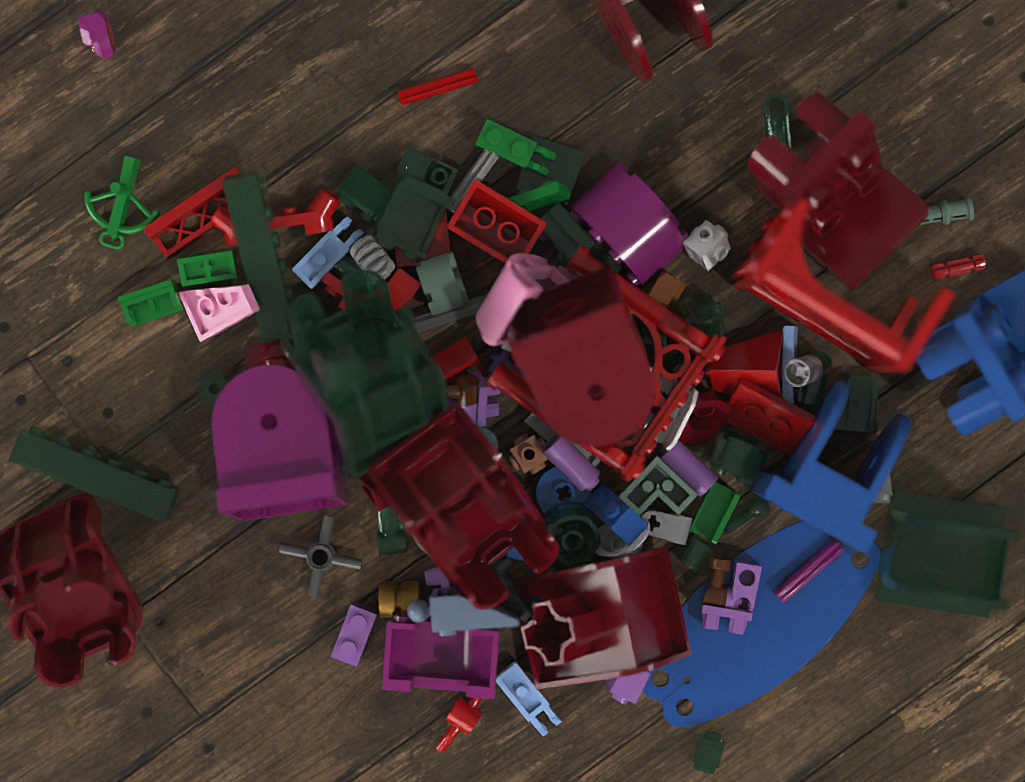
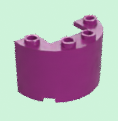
M617 162L569 206L572 210L569 215L579 226L582 223L586 227L589 226L591 230L588 232L599 244L603 241L610 248L607 252L608 255L618 265L621 262L625 265L627 270L626 278L633 285H640L643 288L685 250L683 242L689 235L685 230L683 232L679 230L678 226L681 223L660 198L635 173L630 176L627 173L629 169L624 164Z
M395 615L394 620L388 621L386 627L382 690L411 692L416 687L467 692L466 697L494 699L499 629L457 630L455 635L440 636L439 632H433L431 616L423 622H414L408 615Z

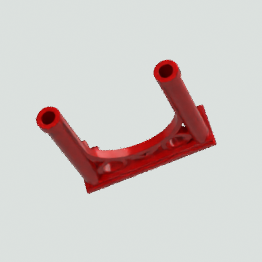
M581 245L567 264L566 269L580 277L606 265L590 255V251ZM615 272L630 313L645 325L652 339L654 349L652 375L655 386V399L652 406L658 407V410L645 427V423H643L628 441L621 440L604 446L578 445L620 474L618 477L630 481L633 478L637 479L644 470L645 465L642 462L645 460V457L643 455H649L658 443L655 438L660 430L665 432L674 419L671 417V414L675 408L681 409L690 396L686 392L692 384L696 386L703 378L705 371L702 369L705 364L712 363L713 361L717 362L726 349L723 346L726 338L723 336L717 337L716 335L708 337ZM657 329L678 344H671L662 348ZM671 350H677L683 355L684 361L679 370L671 374L663 368L662 355ZM689 351L695 354L692 360ZM501 361L486 382V385L493 390L497 388L546 422L527 380ZM659 374L666 379L679 378L666 398L662 396L660 391L662 381L658 380ZM623 446H632V448L628 452L625 449H623Z

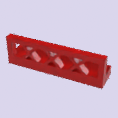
M234 167L143 228V230L150 239L154 240L165 258H169L215 227L211 224V221L205 224L206 218L210 219L212 217L207 215L208 206L212 201H222L227 205L229 203L235 204L232 208L238 211L258 198L242 172L237 167ZM242 183L249 195L241 201L230 200L232 188ZM226 193L225 198H220L221 195ZM203 208L202 214L196 213ZM190 216L202 217L200 228L195 232L184 230L186 219ZM180 224V229L174 228L175 226ZM168 231L178 232L177 244L167 249L160 237ZM183 234H188V235H189V236H187L186 238H184V239L182 240Z

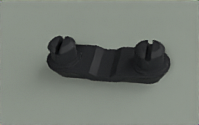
M504 554L494 563L490 564V567L509 592L506 599L518 616L525 623H528L533 617L532 604L539 603L542 598L539 595H533L528 600L524 593L519 592L515 588L513 579L505 570L512 565L511 558H506L508 555Z

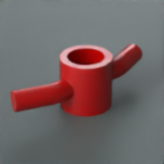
M460 696L445 717V720L450 722L451 725L437 743L436 748L438 751L444 753L460 730L467 735L473 730L483 714L477 708L483 698L470 697L467 701Z

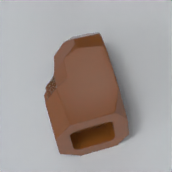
M662 271L648 295L666 308L673 307L686 284Z

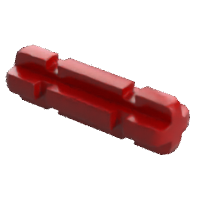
M980 253L971 255L970 259L967 256L946 261L945 265L942 262L931 265V275L934 280L944 279L945 275L953 277L970 273L971 269L974 271L983 270L986 268V259Z

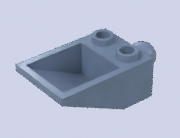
M454 587L433 589L430 597L431 605H428L423 600H415L410 603L407 610L409 618L414 622H423L431 616L433 632H439L440 636L455 635L457 630L519 626V616L513 608L500 603L494 608L479 610L472 605L461 588L458 590Z

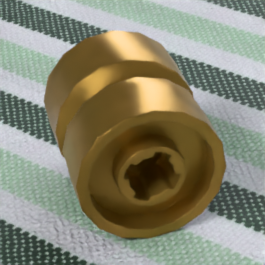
M396 581L379 583L380 618L395 617L398 613L408 615L407 610L410 603L420 600L419 581H403L401 585H397Z

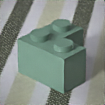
M656 455L646 463L640 476L637 479H631L617 494L638 516L658 496L679 515L698 495Z

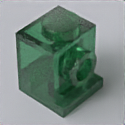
M208 369L198 378L197 381L200 385L196 389L214 407L220 393L230 380L220 369H215L213 372ZM215 383L220 387V391L217 394L211 392V386Z

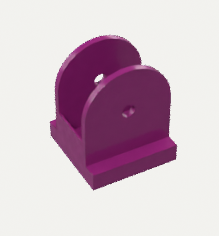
M277 365L254 367L234 377L220 393L212 414V434L219 489L216 490L219 513L242 522L349 505L347 486L343 479L335 417L331 406L320 391L300 373Z

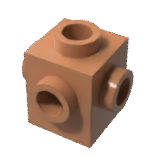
M525 433L512 441L515 446L510 448L513 454L508 457L517 471L522 468L524 473L530 470L533 475L546 467L544 461L548 460V458L541 452L546 444L542 437L537 439L534 434L529 437ZM532 449L535 452L534 458L526 459L524 457L525 450Z

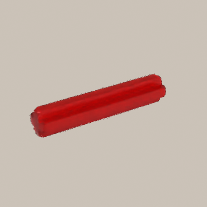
M474 68L465 69L399 90L398 98L401 105L411 104L478 82V77Z

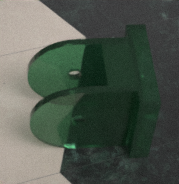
M892 490L893 496L890 497L874 599L882 602L989 618L990 610H1010L1011 600L1001 596L1009 541H1021L1022 531L1003 526L1006 508Z

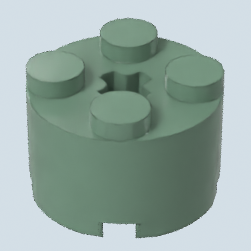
M453 252L415 263L432 316L465 306L464 304L469 303Z

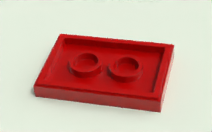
M744 378L740 380L726 401L731 407V414L726 422L790 456L815 424L817 418L811 413Z

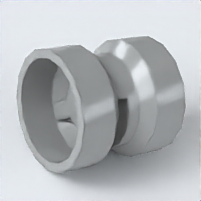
M805 355L791 360L785 367V377L795 387H801L817 381L823 372L821 361L813 355Z

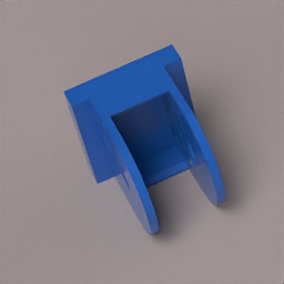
M839 380L813 414L817 417L815 424L788 458L779 476L760 472L750 491L839 541L867 553L878 533L861 523L901 452L909 432L911 420L910 417L899 413L889 421L869 449L852 481L828 469L815 460L833 430L850 391V384Z

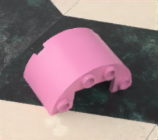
M526 253L512 255L476 314L477 325L483 334L482 339L493 346L509 344V337L505 331L524 299L538 298L541 292L578 278V276L561 265L558 268L550 266L547 263L548 260L540 256Z

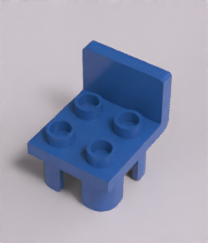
M1025 269L966 301L954 319L932 331L916 357L924 375L931 380L975 358L984 373L958 388L957 395L960 401L951 405L948 410L949 417L963 436H967L1007 414L1013 423L1025 417Z

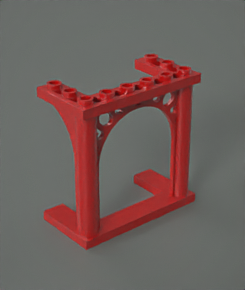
M800 198L795 204L789 202L782 214L778 213L773 218L769 216L760 229L764 234L759 242L754 240L745 253L749 258L745 262L739 263L734 270L731 278L735 280L731 286L739 291L747 290L863 362L862 367L871 373L907 372L955 294L946 288L938 289L906 340L900 334L919 306L920 300L912 295L905 297L888 326L881 325L824 289L808 270L802 255L800 236L803 219L811 204Z

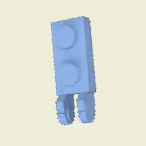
M349 217L343 219L332 231H329L292 268V271L312 290L324 278L327 272H330L350 252V248L363 236L364 232L358 229L352 233L345 243L337 237L350 226L352 220Z
M516 660L496 675L497 684L528 722L530 721L542 736H545L548 731L544 723L536 717L541 711L544 710L551 722L556 726L562 722L550 706L549 701L539 689L536 690L535 684Z

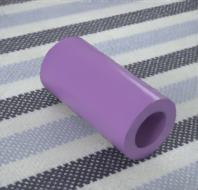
M556 434L544 445L541 452L579 491L585 489L590 491L598 484L600 471L571 441Z
M679 440L670 451L665 449L664 446L659 450L662 454L659 459L697 493L699 497L706 493L719 477Z

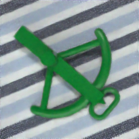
M124 156L119 183L113 182L111 184V191L93 197L90 191H85L84 193L86 208L90 216L97 224L107 229V231H103L100 235V243L106 247L122 249L125 245V237L122 234H134L143 231V228L154 222L160 214L159 210H154L151 213L133 194L141 162L139 159ZM116 195L110 221H107L97 213L93 202ZM130 200H132L148 218L138 225L124 226ZM110 235L112 241L120 238L121 243L120 245L107 243L104 241V236Z

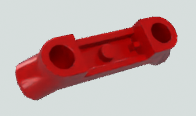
M320 189L307 208L297 209V206H286L280 209L281 212L270 213L269 210H260L253 212V216L244 217L225 203L218 207L210 219L211 224L223 232L225 246H236L252 243L254 239L253 232L304 224L306 235L331 231L334 229L332 215L340 205L339 198L328 189Z

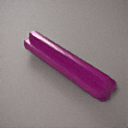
M835 539L831 540L775 589L777 597L783 602L789 600L844 551L842 545Z

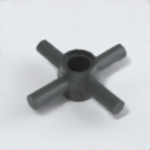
M324 515L319 541L313 543L309 548L281 543L280 554L304 558L313 569L307 594L308 597L318 598L323 572L330 569L333 565L361 570L363 559L336 554L333 546L329 544L335 519L331 515ZM317 549L326 551L328 555L326 563H318L315 560L314 553Z

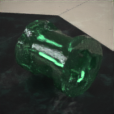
M692 536L691 544L682 555L679 554L677 556V559L697 572L700 562L707 553L711 554L713 550L695 536Z

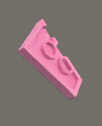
M249 284L191 289L178 292L200 342L211 339L260 310Z

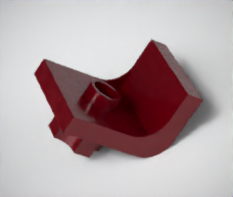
M667 546L652 548L593 564L513 580L515 588L519 592L524 593L528 600L533 595H539L542 598L539 603L532 604L533 617L530 622L525 623L520 618L521 630L536 690L635 675L660 668L692 655Z

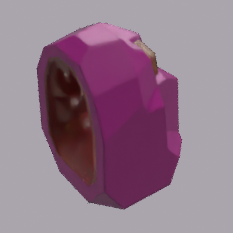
M93 13L79 17L78 24L83 43L91 48L95 56L104 59L114 57L116 55V47L108 15L106 13Z

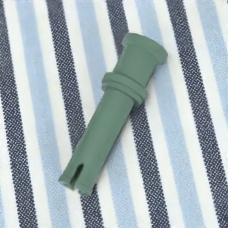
M966 196L964 200L952 202L941 200L938 205L930 206L929 216L920 225L937 222L949 225L951 221L962 219L973 221L974 207L971 197Z

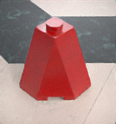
M777 331L727 346L717 362L713 361L706 364V377L711 378L713 390L731 395L740 380L744 378L782 398L783 331Z

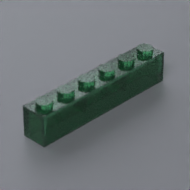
M258 170L225 176L222 183L247 283L260 309L255 314L262 342L268 343L296 337L300 318L298 312H293L290 302L294 301L291 284L286 285L284 275L288 274L285 259L279 257L277 248L281 247V241L278 231H273L271 221L275 220L272 205L266 204L264 193H268L265 177H260Z
M31 426L30 429L20 430L8 461L158 521L166 522L169 520L181 491L174 487L175 483L162 477H159V480L148 477L149 472L134 467L133 470L123 467L124 462L118 459L108 457L105 460L98 457V452L93 449L82 447L80 450L72 446V441L59 436L56 437V440L46 436L47 431L38 427Z

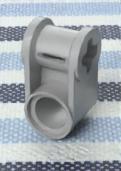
M646 508L640 515L647 519H650L651 515H653V519L657 521L656 525L650 526L648 535L686 545L692 521L691 517Z

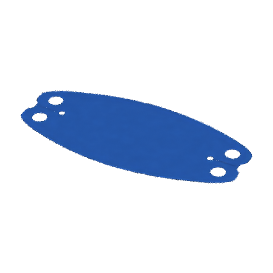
M801 521L751 546L734 558L759 563L762 566L752 612V621H747L744 634L728 632L730 618L722 616L719 619L718 630L703 628L702 613L699 607L702 592L709 585L710 577L682 607L692 655L649 671L650 676L642 690L643 693L650 699H657L661 702L663 715L672 726L689 727L729 713L772 690L808 663L848 619L868 589L879 567L881 551L874 542L871 544L866 553L869 559L866 567L859 569L853 566L851 557L860 550L849 545L847 546V544L835 539L842 545L844 551L837 556L835 561L829 563L786 602L781 601L777 597L775 589L833 539L820 529L805 521ZM734 559L731 561L730 570L724 571L723 586L731 587ZM659 669L665 670L669 675V681L663 687L654 685L651 679L654 671ZM685 677L690 678L689 684L683 682ZM684 698L689 699L693 703V711L688 716H682L676 710L677 702Z

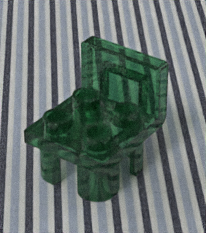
M357 270L345 275L341 280L346 309L321 321L316 299L311 293L303 294L294 299L287 310L292 334L280 339L283 353L335 424L343 465L352 478H357L367 473V469L449 408L444 375L436 362L417 340L413 314L405 306L399 309V316L393 310L390 288L387 281L381 274L373 270Z

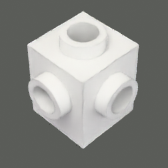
M707 220L699 227H696L683 242L689 258L707 271L718 261L723 260L731 249L727 239L729 235L726 230L718 224L716 226L712 225Z

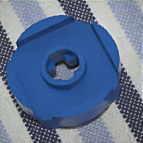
M554 466L546 471L538 481L536 487L537 502L542 511L550 518L559 521L570 520L585 512L587 506L584 503L591 497V490L579 491ZM564 485L569 486L568 492L571 493V497L559 500V494L556 492V489L558 487L563 488Z

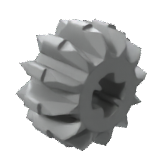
M371 235L358 239L350 248L351 256L373 282L379 283L381 280H385L395 270L394 262Z

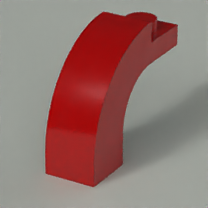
M398 268L385 287L372 293L355 291L329 272L322 279V282L327 284L324 290L337 299L340 295L344 296L338 307L363 317H382L395 313L408 305L422 288L419 281Z

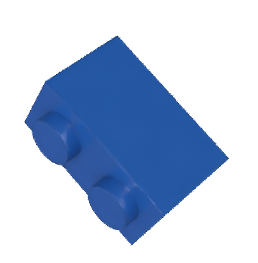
M604 484L593 492L591 497L584 503L629 546L649 526Z

